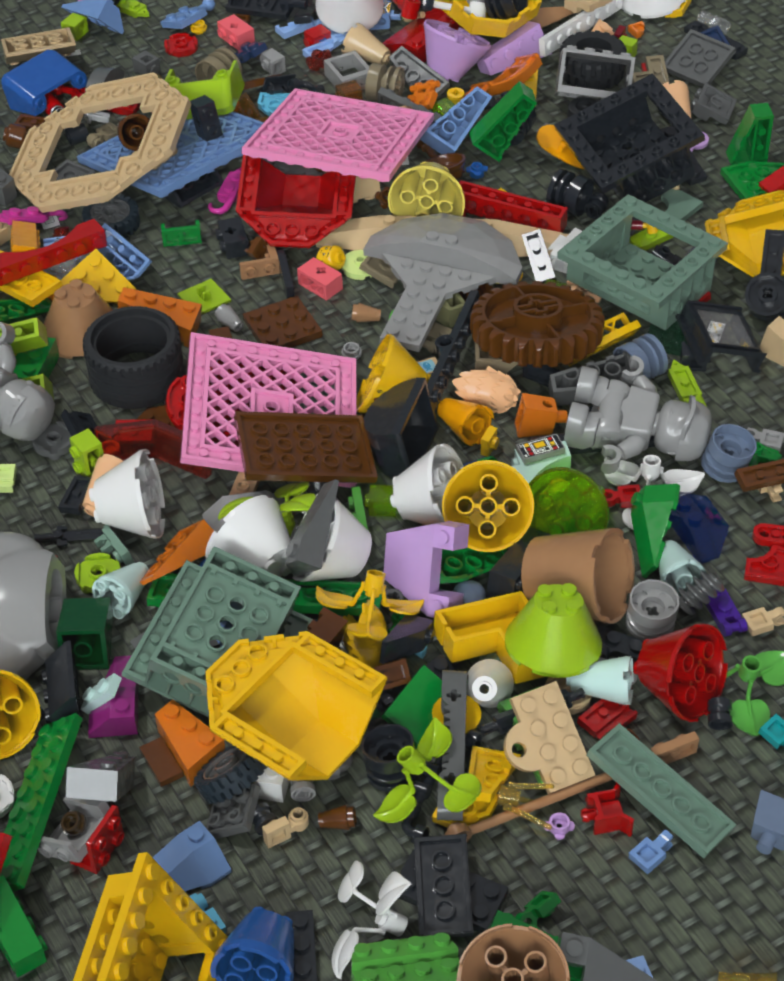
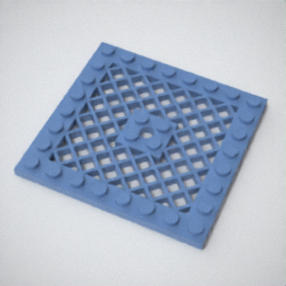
M236 112L219 115L218 118L223 135L206 142L197 135L194 120L187 119L176 145L177 154L170 157L165 163H162L156 170H150L131 184V186L159 198L166 197L170 192L183 188L185 184L198 180L200 176L213 172L215 168L228 164L230 160L243 156L242 147L264 122ZM117 135L78 155L77 159L78 163L99 172L115 170L120 157L129 156L135 151L124 147Z

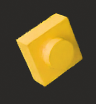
M490 425L481 438V455L486 457L490 456L491 452L496 450L499 444L497 428Z

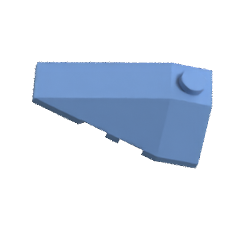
M200 821L179 833L153 857L185 892L198 887L202 889L210 887L232 872L215 838Z

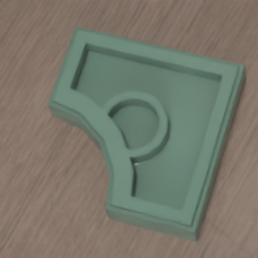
M670 189L661 195V201L668 207L665 212L683 221L703 207V201L681 190Z

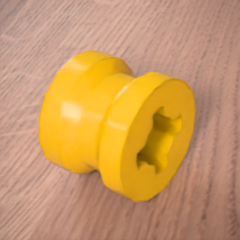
M455 87L447 91L448 108L451 109L464 98L465 92L463 89Z

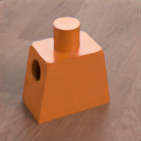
M522 393L514 422L518 438L552 434L555 423L567 422V411L557 410L555 399L552 397Z

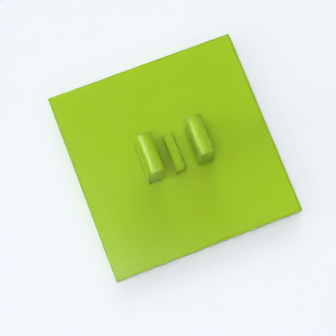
M212 279L177 293L181 300L202 304L201 315L218 308L222 304L232 302L231 298Z

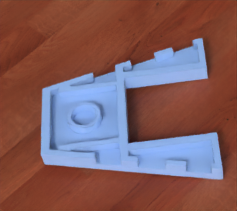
M319 19L304 24H294L293 21L287 23L288 26L284 27L276 25L275 32L283 39H287L319 24H322L324 27L326 26ZM330 30L331 38L302 49L303 56L310 62H315L341 45L348 32L341 34Z

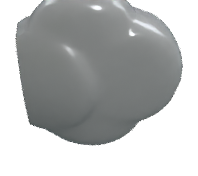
M2 531L0 532V670L12 672L26 680L58 649L56 630L63 600L66 599L65 568L54 553L44 549L31 537L20 533Z

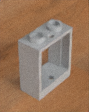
M356 51L324 60V75L342 96L365 89L369 65ZM354 67L358 71L346 76H342L339 73Z

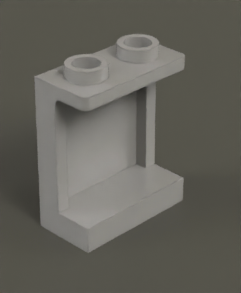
M64 798L63 801L70 811H79L85 815V829L78 836L70 837L63 832L60 823L50 837L42 836L38 851L46 858L54 857L64 862L80 863L88 853L87 841L110 809L106 801Z

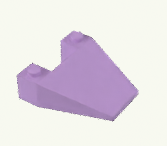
M446 521L386 534L385 580L395 589L401 591L408 600L424 599V604L420 611L428 617L434 618L436 610L463 604V593L439 589L442 549L455 551L468 548L470 524Z

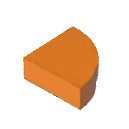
M643 21L630 24L627 31L638 39L644 34L645 24Z

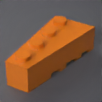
M123 287L118 298V309L141 306L159 310L170 316L178 326L181 342L189 348L191 332L197 333L201 323L202 304Z

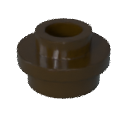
M79 811L67 812L61 820L63 832L70 837L81 834L86 826V817Z

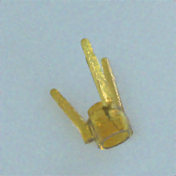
M508 782V785H500L497 804L503 805L502 810L511 811L548 830L552 829L550 824L514 806H518L519 802L527 803L533 800L521 797V791L516 789H553L554 784Z

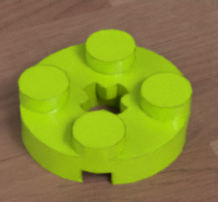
M90 554L85 557V561L81 564L78 563L75 567L76 583L83 593H92L93 583L102 575L120 569V564L117 560L112 559L109 554ZM96 571H101L100 575H94Z

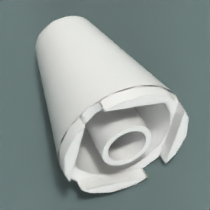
M481 660L475 663L467 673L466 691L479 706L486 708L497 707L499 702L509 699L513 692L514 679L512 672L505 664L498 660ZM483 684L488 685L489 690L485 689Z

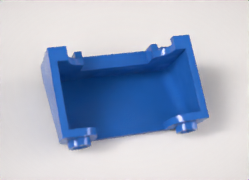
M46 50L4 74L1 84L10 110L37 116L46 109L47 101L45 95L66 82H71L74 88L82 89L86 87L88 79L83 71L55 50Z

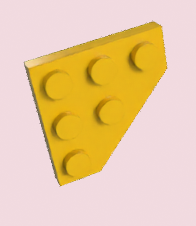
M97 249L92 251L61 279L62 286L69 284L74 279H79L82 283L91 285L107 303L118 304V298L123 287L136 290Z

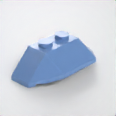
M104 223L102 227L105 230L107 246L98 249V251L129 282L139 278L152 260Z

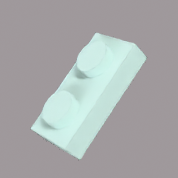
M113 673L106 679L102 678L94 687H89L82 696L84 701L80 710L89 714L114 698L122 678Z

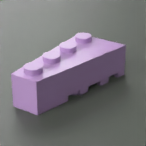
M529 21L507 37L493 44L490 50L477 62L480 72L494 75L510 67L515 62L514 59L516 57L538 53L540 56L539 38L544 36L540 24Z

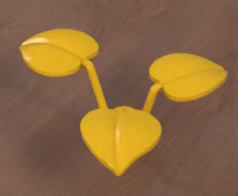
M367 570L366 579L361 582V586L354 598L344 594L329 592L318 586L316 587V599L323 606L334 609H347L348 606H355L364 590L365 595L370 597L366 625L351 623L348 625L347 631L354 636L369 637L373 640L381 641L387 636V631L384 628L371 626L374 601L380 594L382 595L381 604L384 607H389V610L394 613L416 615L424 604V599H387L386 585L384 584L386 574L379 570Z

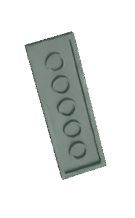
M620 723L590 748L586 755L702 858H705L737 825Z

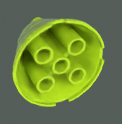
M542 584L509 624L505 633V647L515 663L519 666L522 663L531 668L532 673L545 677L566 678L580 675L588 671L595 661L598 662L602 652V639L583 597L577 591V587L574 584Z

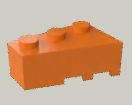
M172 699L155 713L157 730L186 776L188 784L192 787L195 776H197L199 770H202L201 767L204 764H208L212 757L215 758L217 753L225 751L224 739L211 732L210 727Z

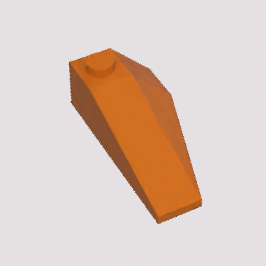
M204 519L179 530L165 546L164 549L166 551L157 557L156 560L158 562L149 568L140 583L145 585L182 567L186 560L192 562L205 556L207 543L214 530Z

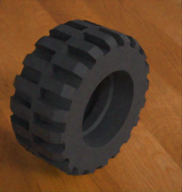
M588 30L577 32L575 35L572 34L566 38L560 46L559 58L561 50L566 48L567 45L577 46L578 50L593 48L595 52L600 53L603 50L613 51L615 55L627 53V49L624 43L615 35H610L607 32L602 33L597 30L595 32ZM566 57V70L563 74V80L565 83L575 87L597 90L610 89L624 78L626 65Z

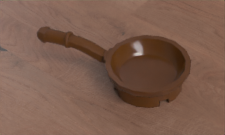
M419 140L416 144L418 149H422L430 157L425 162H435L447 167L455 179L463 176L462 173H465L464 164L466 157L464 154L446 153L436 155L434 150L423 141Z

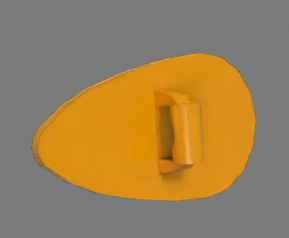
M545 125L538 130L536 139L544 150L571 166L584 169L557 133L554 125Z

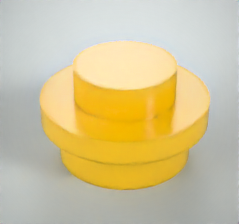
M199 19L191 24L190 30L200 35L207 30V25L204 20Z

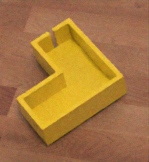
M522 591L435 611L433 630H435V636L441 646H443L451 663L496 652L501 662L512 672L515 684L545 677L532 673V669L522 663L519 666L509 656L505 647V633L509 624L528 603Z

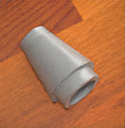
M222 304L216 309L215 317L218 322L228 326L235 332L243 328L244 323L230 305Z

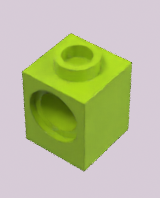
M72 13L61 22V28H70L75 41H78L89 32L87 17Z

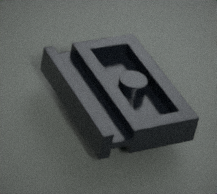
M66 409L63 410L61 417L71 437L89 429L100 442L105 440L90 413L78 411L68 413Z

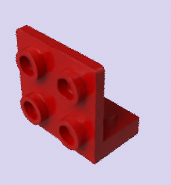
M112 805L87 841L88 853L80 863L70 861L71 864L98 874L101 868L108 864L111 853L124 839L118 806Z

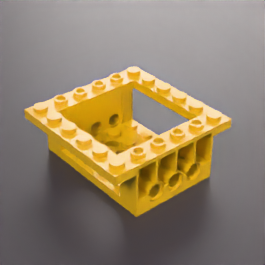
M148 852L138 853L132 872L108 875L73 981H161L168 957L205 953L198 981H217L216 978L211 977V963L216 951L228 936Z

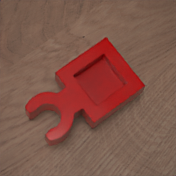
M639 484L617 486V491L612 489L602 490V498H605L604 507H612L615 504H620V508L632 507L631 498L635 492L640 491Z

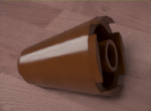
M133 113L120 120L117 124V133L122 145L129 150L138 151L150 119L143 114Z

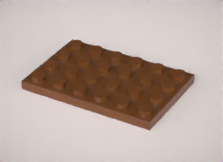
M235 411L234 421L246 480L330 482L336 479L341 483L377 482L378 475L362 415Z

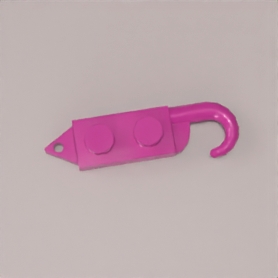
M241 167L228 173L217 192L218 201L224 203L221 208H213L212 203H209L208 209L211 213L224 214L236 202Z
M28 207L27 209L10 208L9 210H2L0 222H5L8 225H12V220L45 223L49 216H61L58 220L64 221L68 218V214L63 210L41 213L37 207Z

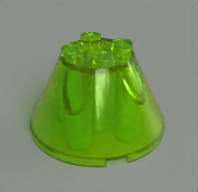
M555 467L541 472L529 483L534 498V514L530 527L551 535L608 528L609 507L604 495L605 489L592 477L572 468Z

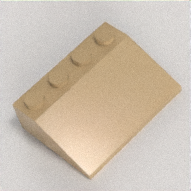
M69 27L1 39L6 64L18 65L22 61H28L46 50H55L62 56H69L76 49V43Z

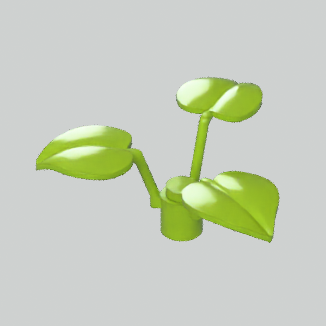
M309 482L290 483L278 488L274 492L276 498L285 497V502L279 505L280 511H286L282 512V516L289 537H291L296 524L291 511H308L316 498L313 493L302 494L309 488ZM253 497L238 498L226 504L218 515L219 521L238 505Z
M436 717L429 724L416 750L412 746H405L399 751L397 761L404 767L401 772L405 775L408 785H398L389 792L380 808L373 814L376 819L386 823H396L404 820L412 813L417 800L412 796L416 789L410 774L420 775L425 771L449 789L444 797V806L450 812L456 813L465 810L480 795L482 786L479 779L473 774H460L455 779L453 785H450L426 766V761H431L432 757L438 758L442 756L452 743L451 731Z

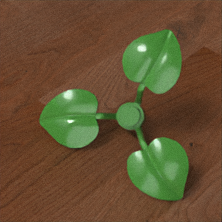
M765 651L756 656L748 655L744 657L741 665L736 664L733 669L727 672V677L738 671L741 680L748 682L746 701H735L732 704L730 715L733 718V724L737 728L752 736H759V729L770 719V710L767 704L760 699L751 700L753 683L757 677L762 676L763 681L768 685H784V651Z

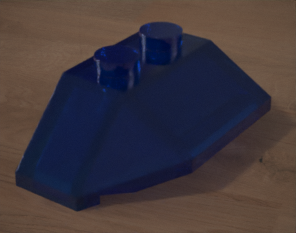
M679 494L677 508L674 511L671 510L668 519L672 522L671 526L698 562L703 564L719 558L729 525L707 496Z

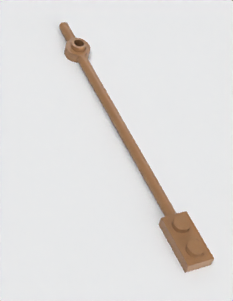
M695 731L688 734H680L668 742L657 743L650 750L666 764L697 753L699 737ZM604 772L474 824L467 825L466 823L455 822L447 828L445 835L466 834L468 842L474 834L614 779Z

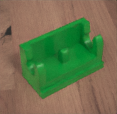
M199 219L195 220L196 225L165 228V223H161L163 247L202 243Z

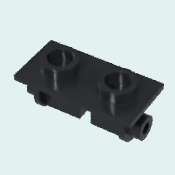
M296 74L266 77L261 92H267L270 95L283 93V91L289 92L287 81L295 78Z

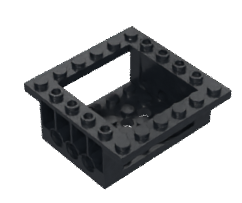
M653 73L554 124L557 133L604 194L612 189L619 200L629 194L643 202H647L695 177L689 149L706 140L703 132ZM647 96L678 134L670 138L664 135L651 118L646 99Z

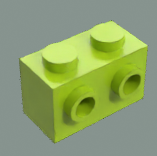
M86 429L69 438L71 444L69 451L74 458V463H72L74 471L83 477H91L97 459L100 455L102 457L104 453L102 443L89 429Z

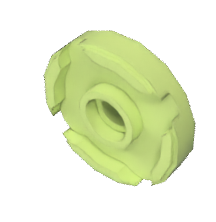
M354 250L345 255V264L342 267L344 275L355 280H364L365 277L370 276L359 269L361 263L367 257L364 256L363 250Z

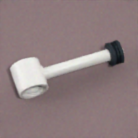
M423 0L422 8L431 11L432 8L450 11L452 4L434 0ZM471 1L469 7L464 6V11L468 15L473 13L476 17L485 18V3Z

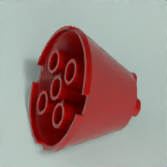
M704 623L686 627L653 639H645L642 643L638 660L633 665V672L638 675L640 682L677 717L684 721L696 722L699 721L698 718L700 716L710 713L707 708L708 700L720 697L724 689L728 670V663H724L723 650H727L726 643L721 632L716 627Z

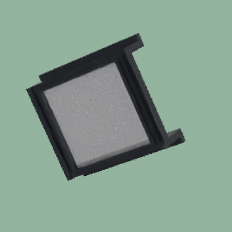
M688 300L681 314L675 316L698 366L706 367L714 352L745 356L752 372H761L760 365L767 353H762L741 312L742 307Z

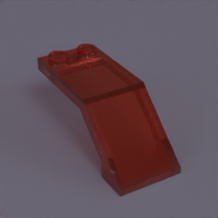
M153 419L102 425L94 428V434L102 443L104 454L126 460L139 450L147 449L150 451V454H147L149 459L158 458L204 479L211 475V467L180 463L182 430Z

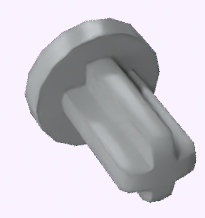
M98 111L96 113L84 114V117H88V124H91L92 121L108 123L110 113Z

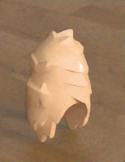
M490 366L486 370L459 373L461 377L452 380L453 385L457 389L455 393L464 401L486 405L493 413L498 414L508 411L511 407H516L521 390L517 388L516 383L508 374L505 375L499 370L497 372Z

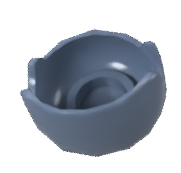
M474 580L460 582L453 589V592L464 594L463 604L486 599L484 587Z

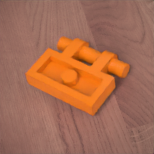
M431 79L427 80L426 83H415L410 86V92L414 94L408 95L407 98L417 105H423L427 110L433 109L438 97L435 89L440 87V81Z

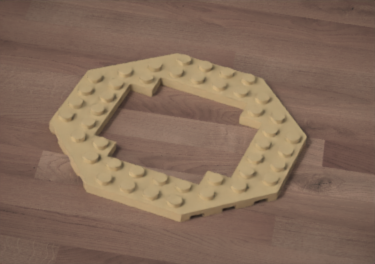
M154 72L90 85L85 89L86 93L82 94L79 98L77 96L73 97L65 103V108L59 112L55 110L44 118L45 122L39 127L34 125L29 129L9 175L14 178L16 189L37 207L41 213L108 202L174 153L192 105L189 98L181 95L174 87H170L165 80L158 78ZM138 103L141 104L140 110L142 113L152 112L137 154L120 157L115 170L57 181L58 174L55 169L46 171L63 129L79 126L84 114L111 110L122 106L127 107Z

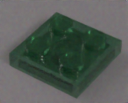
M678 322L673 323L666 331L651 323L648 333L654 335L661 342L667 354L680 356L681 342H686V345L688 343Z

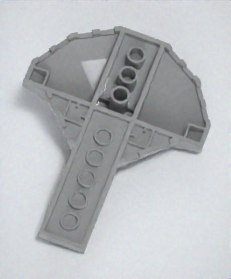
M447 213L402 219L370 236L363 249L364 256L383 259L386 264L388 263L392 273L398 280H401L405 289L380 336V343L387 334H392L405 349L420 352L445 300L453 298V294L461 291L465 294L471 290H477L479 285L485 283L489 285L494 283L517 285L522 274L521 262L509 238L485 221Z

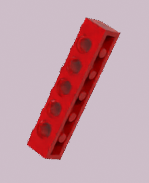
M462 180L459 182L465 195V213L562 233L567 226V207Z

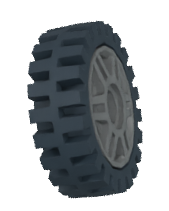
M122 194L119 197L116 195L105 203L84 206L82 211L83 222L95 219L101 226L106 223L125 239L128 238V235H133V231L136 232L140 226L138 205L129 196L125 198V195Z
M234 745L232 747L228 746L225 748V751H220L216 754L215 758L212 757L209 760L208 764H204L201 767L202 770H199L194 778V784L207 803H222L227 798L228 800L233 798L234 794H240L242 789L250 787V783L255 782L258 776L264 773V769L267 766Z

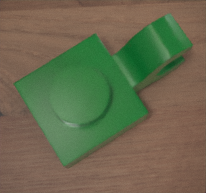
M541 891L524 906L525 911L518 913L515 918L521 921L526 919L527 924L537 926V919L550 916L555 911L554 908L562 901L557 893Z

